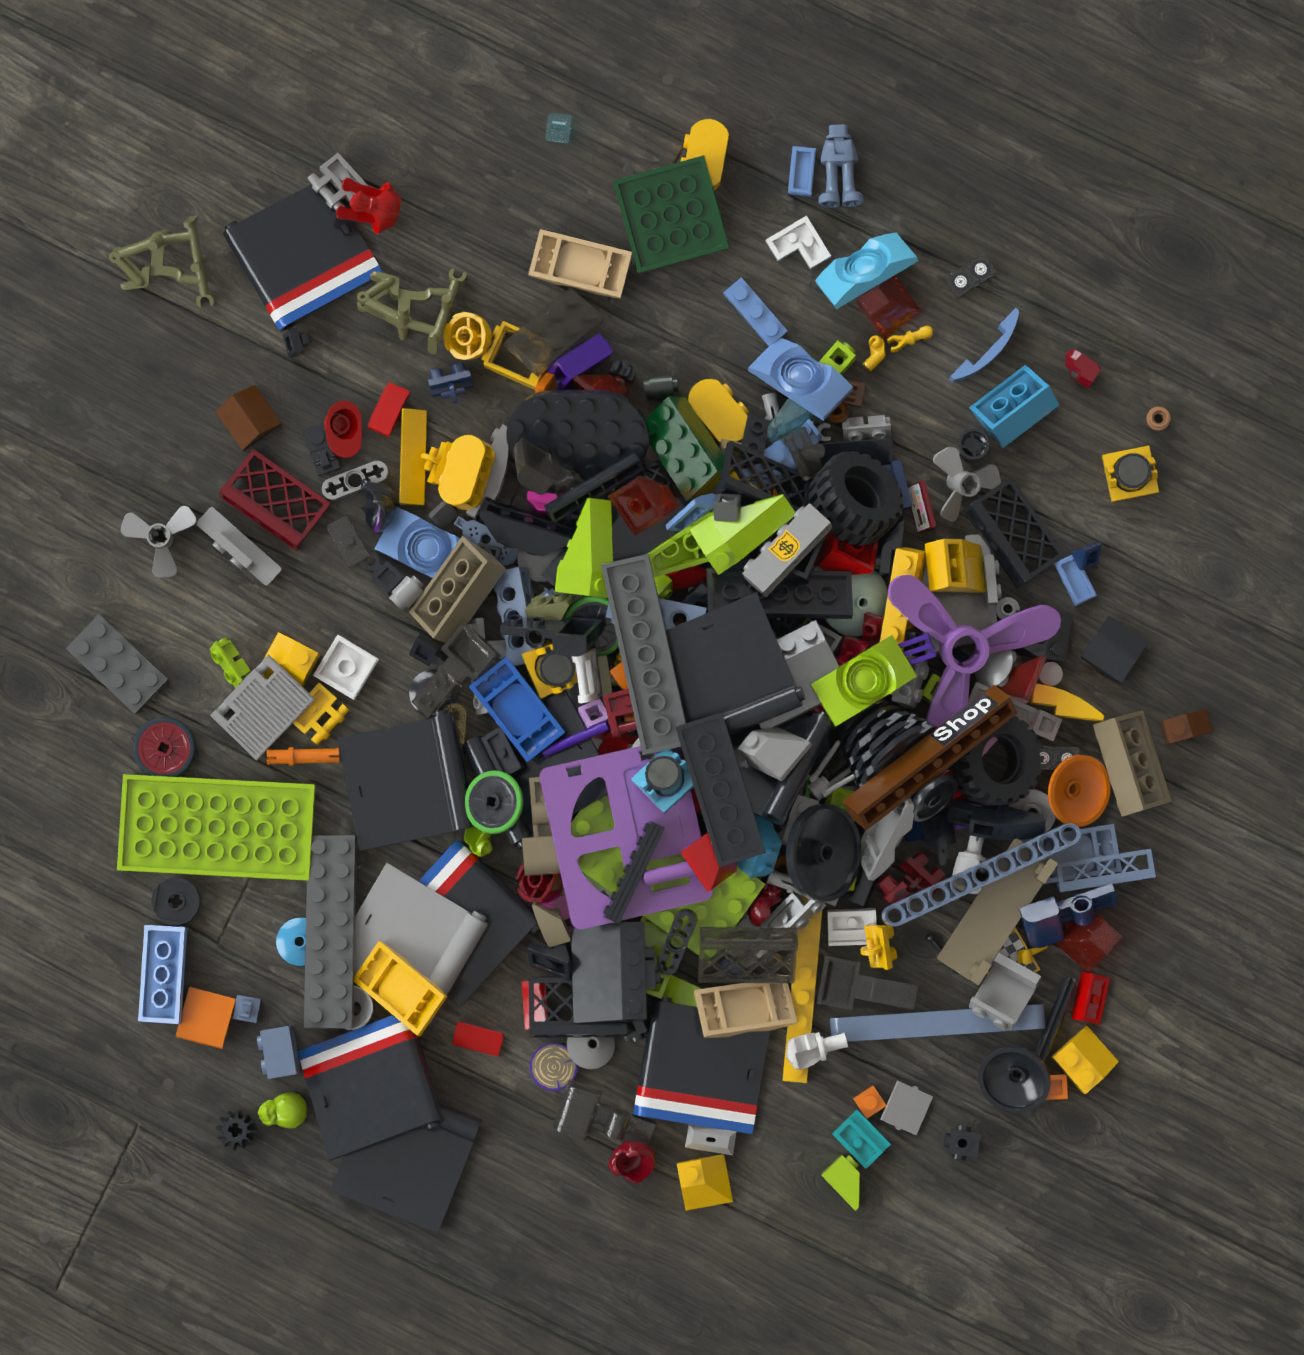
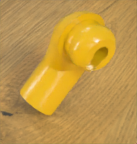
M877 335L870 337L871 356L863 363V366L869 372L886 356L884 340Z

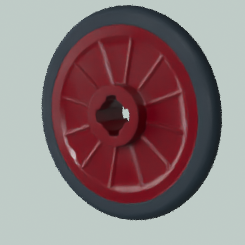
M159 717L145 723L137 732L133 743L135 761L139 768L149 776L178 777L190 767L196 751L195 740L190 729L181 721L171 717ZM162 743L169 745L167 753L159 751Z

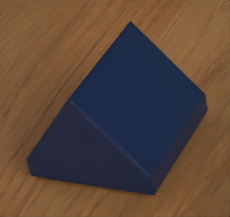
M1100 542L1086 545L1071 552L1079 570L1082 571L1098 564L1102 545Z

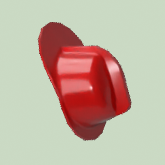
M346 400L338 401L329 409L324 427L331 451L339 457L348 458L357 454L361 448L362 418L358 407L354 403Z

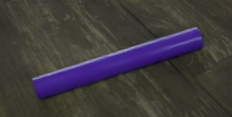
M604 721L553 743L544 749L542 753L545 757H548L610 730L609 723Z

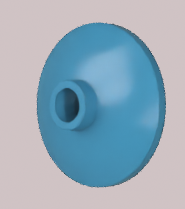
M294 918L287 921L280 928L276 939L277 949L281 957L288 963L297 966L305 965L306 918ZM302 937L304 944L297 946L295 943L296 938Z

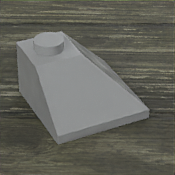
M775 727L753 730L737 749L749 766L783 781L812 744L801 737Z

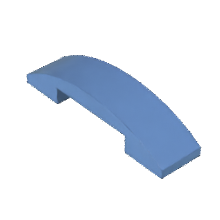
M1017 308L999 325L998 330L1003 333L1000 339L975 365L966 360L950 376V382H959L977 374L1000 354L1016 326L1019 315Z

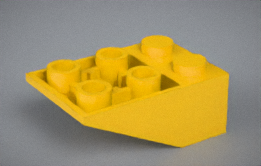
M941 539L925 544L928 582L931 592L986 593L981 545L962 539Z

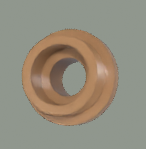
M1163 407L1152 408L1146 417L1148 426L1157 431L1165 429L1171 420L1169 412ZM1155 415H1160L1162 417L1161 423H1156L1154 421Z

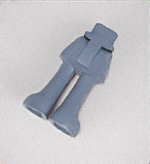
M845 124L830 125L829 135L826 136L823 146L821 164L826 166L827 176L826 192L819 196V205L823 207L836 208L840 206L838 167H842V206L853 207L864 203L863 195L857 192L854 186L853 168L858 162V155L851 135L848 134V125Z

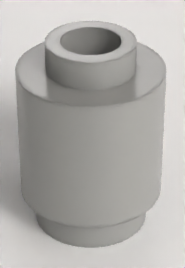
M414 575L411 579L406 576L392 590V595L389 599L403 611L406 607L409 608L423 593L421 588L424 585Z

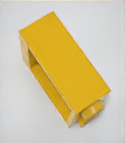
M503 321L501 326L497 325L492 334L494 342L491 348L482 356L481 360L484 361V368L535 390L536 384L542 379L556 346L550 341ZM506 333L543 348L529 379L493 363Z

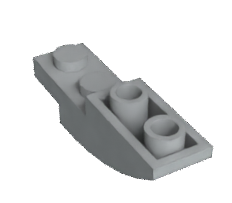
M503 424L500 429L496 428L490 438V441L493 442L491 447L496 457L482 502L477 507L466 512L467 516L475 520L485 500L488 499L496 503L505 481L509 461V448L506 439L507 426Z

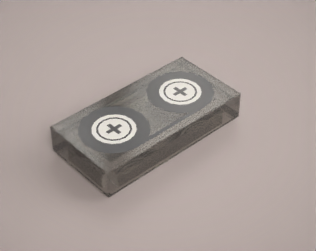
M985 253L945 277L944 281L955 298L958 299L996 275L997 272Z
M1041 746L1042 749L1039 752L1040 756H1043V763H1040L1039 768L1043 771H1055L1057 766L1065 759L1079 755L1080 747Z

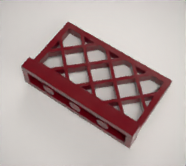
M252 449L227 484H224L219 490V497L296 552L331 505L330 502L254 449ZM255 457L263 463L264 471L250 472L248 464ZM278 473L282 476L283 484L269 486L267 474ZM265 475L266 487L252 489L251 477ZM248 477L250 489L238 490L233 486L237 479ZM298 487L302 492V498L289 500L287 488ZM284 488L286 500L272 502L270 490ZM267 491L269 503L258 504L254 501L253 493ZM316 500L323 505L318 512L308 513L306 502ZM303 502L305 514L291 516L289 504ZM287 505L288 517L278 518L275 516L273 506ZM314 517L312 521L309 523V518ZM306 518L307 527L301 534L293 528L292 520Z

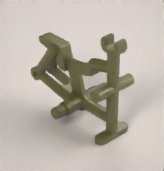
M190 216L183 222L184 228H187L188 232L169 234L168 230L163 229L154 232L150 238L122 248H115L109 254V260L112 263H116L131 279L130 281L120 283V287L123 290L145 288L151 283V276L175 277L180 283L198 285L200 292L196 298L198 307L203 305L202 297L209 299L210 306L214 305L216 299L214 294L209 292L204 268L207 257L202 255L196 226L198 216ZM190 241L194 261L190 269L196 275L184 274V271L179 267L163 265L165 246L170 243ZM146 250L152 251L151 264L145 265L142 271L128 258Z
M451 269L449 271V288H428L426 291L416 292L400 289L398 277L374 271L371 273L370 279L377 282V284L366 292L358 293L357 308L361 312H368L396 326L400 340L408 338L409 329L429 334L428 352L437 354L438 343L444 326L451 319V307L459 286H463L466 283L467 274L463 272L461 278H455V269ZM389 293L392 300L398 301V311L378 300ZM432 297L442 298L441 310L435 326L411 319L410 301L429 302Z

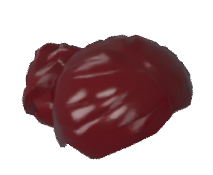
M767 881L763 882L765 885L760 891L761 894L754 899L748 908L749 920L757 928L771 915L770 909L781 901L782 888L767 884Z

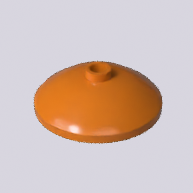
M1074 755L1061 762L1053 772L1048 786V801L1055 817L1064 824L1072 823L1078 827L1089 825L1097 820L1104 812L1110 797L1111 785L1107 770L1100 761L1087 755Z

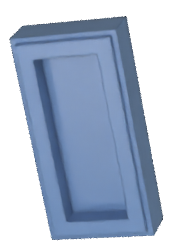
M792 147L788 194L811 197L816 148Z
M1072 555L1054 563L1074 606L1097 596L1085 570H1079Z

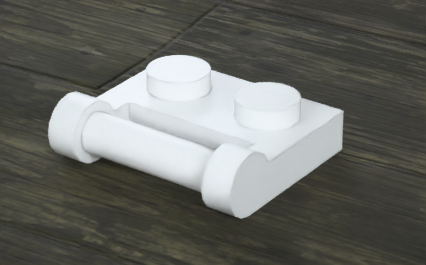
M596 648L588 649L582 656H572L573 663L576 664L580 692L578 702H592L601 697L602 690Z

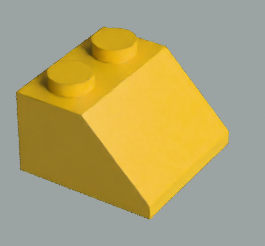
M1087 1025L1051 1056L1053 1061L1082 1094L1088 1093L1119 1062Z

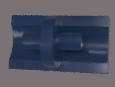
M463 362L452 366L453 374L444 376L443 370L440 368L430 371L428 384L432 398L442 395V399L452 397L453 403H457V395L465 394V389L474 387L470 370L466 369Z

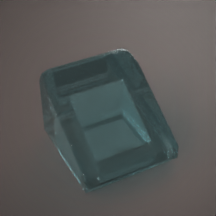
M549 113L545 140L569 143L572 116Z

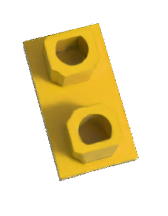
M441 442L439 450L431 447L429 455L421 454L420 458L426 461L423 469L430 471L427 479L428 483L440 484L439 479L444 472L447 453L451 449L452 443Z
M874 924L864 926L867 946L860 949L861 954L869 956L871 968L879 967L886 970L893 968L892 961L897 959L896 949L889 945V939L894 936L893 927Z

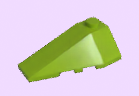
M781 494L741 507L739 518L736 522L715 521L714 514H711L690 527L689 530L719 575L743 559L794 517L796 512L785 496Z
M587 498L576 523L577 529L574 536L567 544L568 550L564 559L560 560L557 567L555 592L608 598L601 564L613 562L611 501Z
M713 511L708 512L648 553L654 578L709 562L689 528L708 515L714 514Z

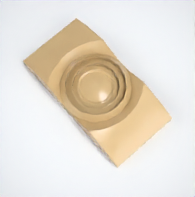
M540 229L528 276L557 285L581 289L597 295L621 299L632 252Z
M787 977L694 991L704 1038L730 1037L752 1031H770L797 1023Z

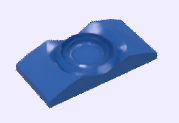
M505 657L469 686L527 762L566 733L508 657Z

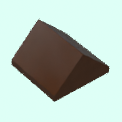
M255 385L233 394L216 411V414L242 451L281 425V422Z

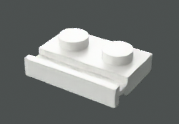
M876 909L827 910L828 945H867L864 926L868 924L876 925Z

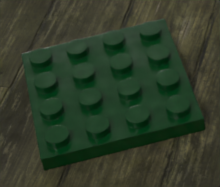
M705 155L613 181L638 273L730 248Z

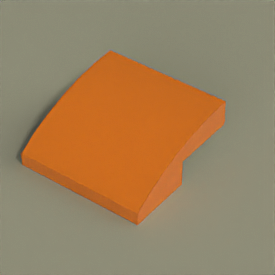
M189 987L182 1010L181 1024L178 1025L176 1037L223 1049L236 999Z

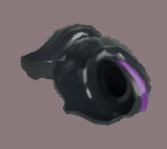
M363 479L360 489L366 494V504L361 509L365 513L367 526L377 533L383 531L392 521L394 509L399 503L398 494L392 487L384 483H374Z

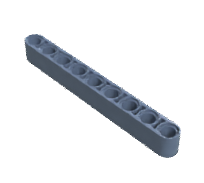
M1072 823L1056 827L887 906L882 912V920L888 926L902 925L1076 844L1081 838V831L1077 825ZM1065 828H1070L1074 833L1071 841H1067L1063 837ZM1044 838H1048L1052 842V848L1049 851H1045L1041 847V841ZM1022 848H1026L1030 852V859L1027 862L1021 860L1019 856ZM1001 858L1006 859L1009 864L1005 872L999 870L997 866ZM979 868L984 869L987 873V878L983 882L978 881L975 875ZM957 878L965 882V889L962 892H958L954 888V881ZM936 888L943 892V899L940 902H936L932 898V892ZM914 898L920 900L922 904L919 912H913L910 909V902ZM891 909L898 910L900 914L899 920L895 923L888 919V912Z
M1044 1004L1026 1005L1012 1031L1046 1028ZM972 1009L830 1018L831 1036L845 1033L847 1042L1010 1030L999 1029L989 1018L976 1016L971 1011Z

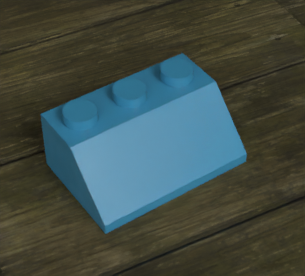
M1024 365L975 402L969 409L988 434L1004 448L1058 407L1059 403L1050 386L1029 367Z

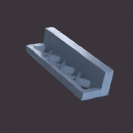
M1151 849L1062 862L1056 866L1058 893L1156 877ZM1146 854L1149 869L1139 870L1131 863L1136 856ZM1126 857H1132L1129 862L1124 859ZM1113 859H1119L1126 864L1121 873L1115 874L1107 868ZM1109 860L1105 866L1100 863L1101 861ZM1095 862L1103 869L1097 877H1090L1084 870L1089 863ZM1085 864V865L1082 867V869H1079L1077 866H1075V865ZM1071 866L1079 872L1074 880L1064 882L1062 867ZM1129 867L1132 868L1133 870H1135V871L1126 872V870H1127ZM1105 870L1111 874L1102 876ZM1081 874L1086 877L1085 879L1078 880Z

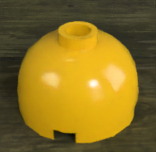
M462 312L455 314L454 318L444 327V346L457 359L472 360L480 358L491 345L492 333L489 324L484 318L474 313Z

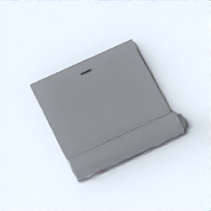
M386 863L355 916L354 976L378 941H382L407 959L417 971L433 981L447 996L488 926V923L485 922L486 917L475 910L473 913L465 910L394 866Z

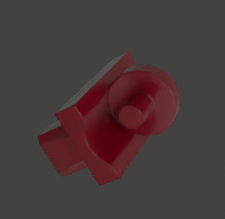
M870 612L864 614L862 640L868 642V649L880 642L884 616L874 615Z
M847 635L844 638L840 655L837 658L839 667L866 651L869 646L868 642L858 637L853 638Z
M922 852L917 853L913 857L910 856L899 867L907 874L903 879L910 884L906 889L909 893L913 889L919 892L942 881L945 877V873L937 867L931 873L923 868L929 860ZM938 888L933 890L932 896L939 890Z
M886 873L876 882L884 892L880 896L888 903L891 902L893 904L910 896V893L905 890L908 886L903 881H895L890 874Z

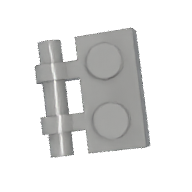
M339 153L320 166L319 170L324 174L322 178H319L315 173H312L307 178L313 185V190L316 193L319 192L327 200L326 204L335 210L340 205L344 206L340 202L342 199L345 198L350 203L352 196L355 194L342 189V182L345 177L362 185H367ZM331 182L338 190L336 194H333L326 186L328 183Z

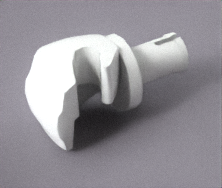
M970 836L967 850L958 853L952 876L986 860L981 855L984 838ZM979 868L977 872L984 874L985 870ZM957 878L954 881V887L963 891L965 889V882ZM982 887L971 892L970 894H978L981 891Z
M818 1032L792 1038L787 1042V1059L795 1070L810 1067L819 1060L825 1061L826 1055H828L827 1052L848 1047L845 1033L823 1038Z

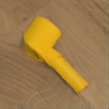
M1048 946L1019 950L1017 952L1018 964H1031L1032 955L1047 949Z

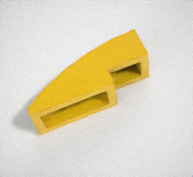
M1036 683L1032 686L1031 704L1054 707L1053 715L1056 717L1098 722L1104 720V715L1096 708L1069 692Z

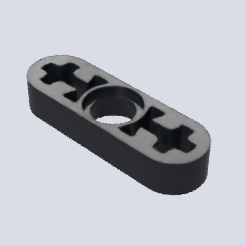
M685 908L677 913L657 960V968L664 975H672L677 971L698 920L696 913L691 909ZM688 916L690 923L686 925L684 931L679 930L683 923L682 919ZM673 936L681 937L684 943L683 946L680 948L674 947L671 944V938ZM671 952L675 955L671 961L672 965L667 968L664 961L667 960Z

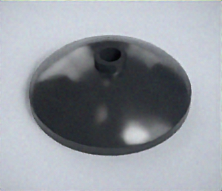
M1003 1046L993 1050L985 1057L979 1069L978 1080L982 1093L991 1104L1006 1112L1025 1113L1032 1111L1045 1101L1050 1091L1051 1077L1046 1064L1037 1054L1020 1046ZM1014 1070L1020 1071L1021 1074H1016Z

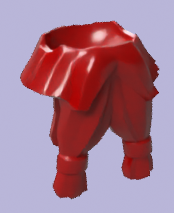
M345 177L342 182V189L346 192L351 191L355 193L349 205L352 208L338 206L336 217L371 223L376 234L394 227L399 216L401 197L393 189L392 185L387 182L380 189H375Z

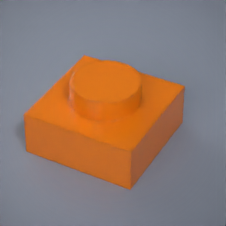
M546 373L536 384L535 393L545 390H557L555 374Z
M1050 1075L1051 1086L1045 1100L1068 1099L1067 1075Z
M873 1085L853 1098L866 1119L886 1107L885 1102Z

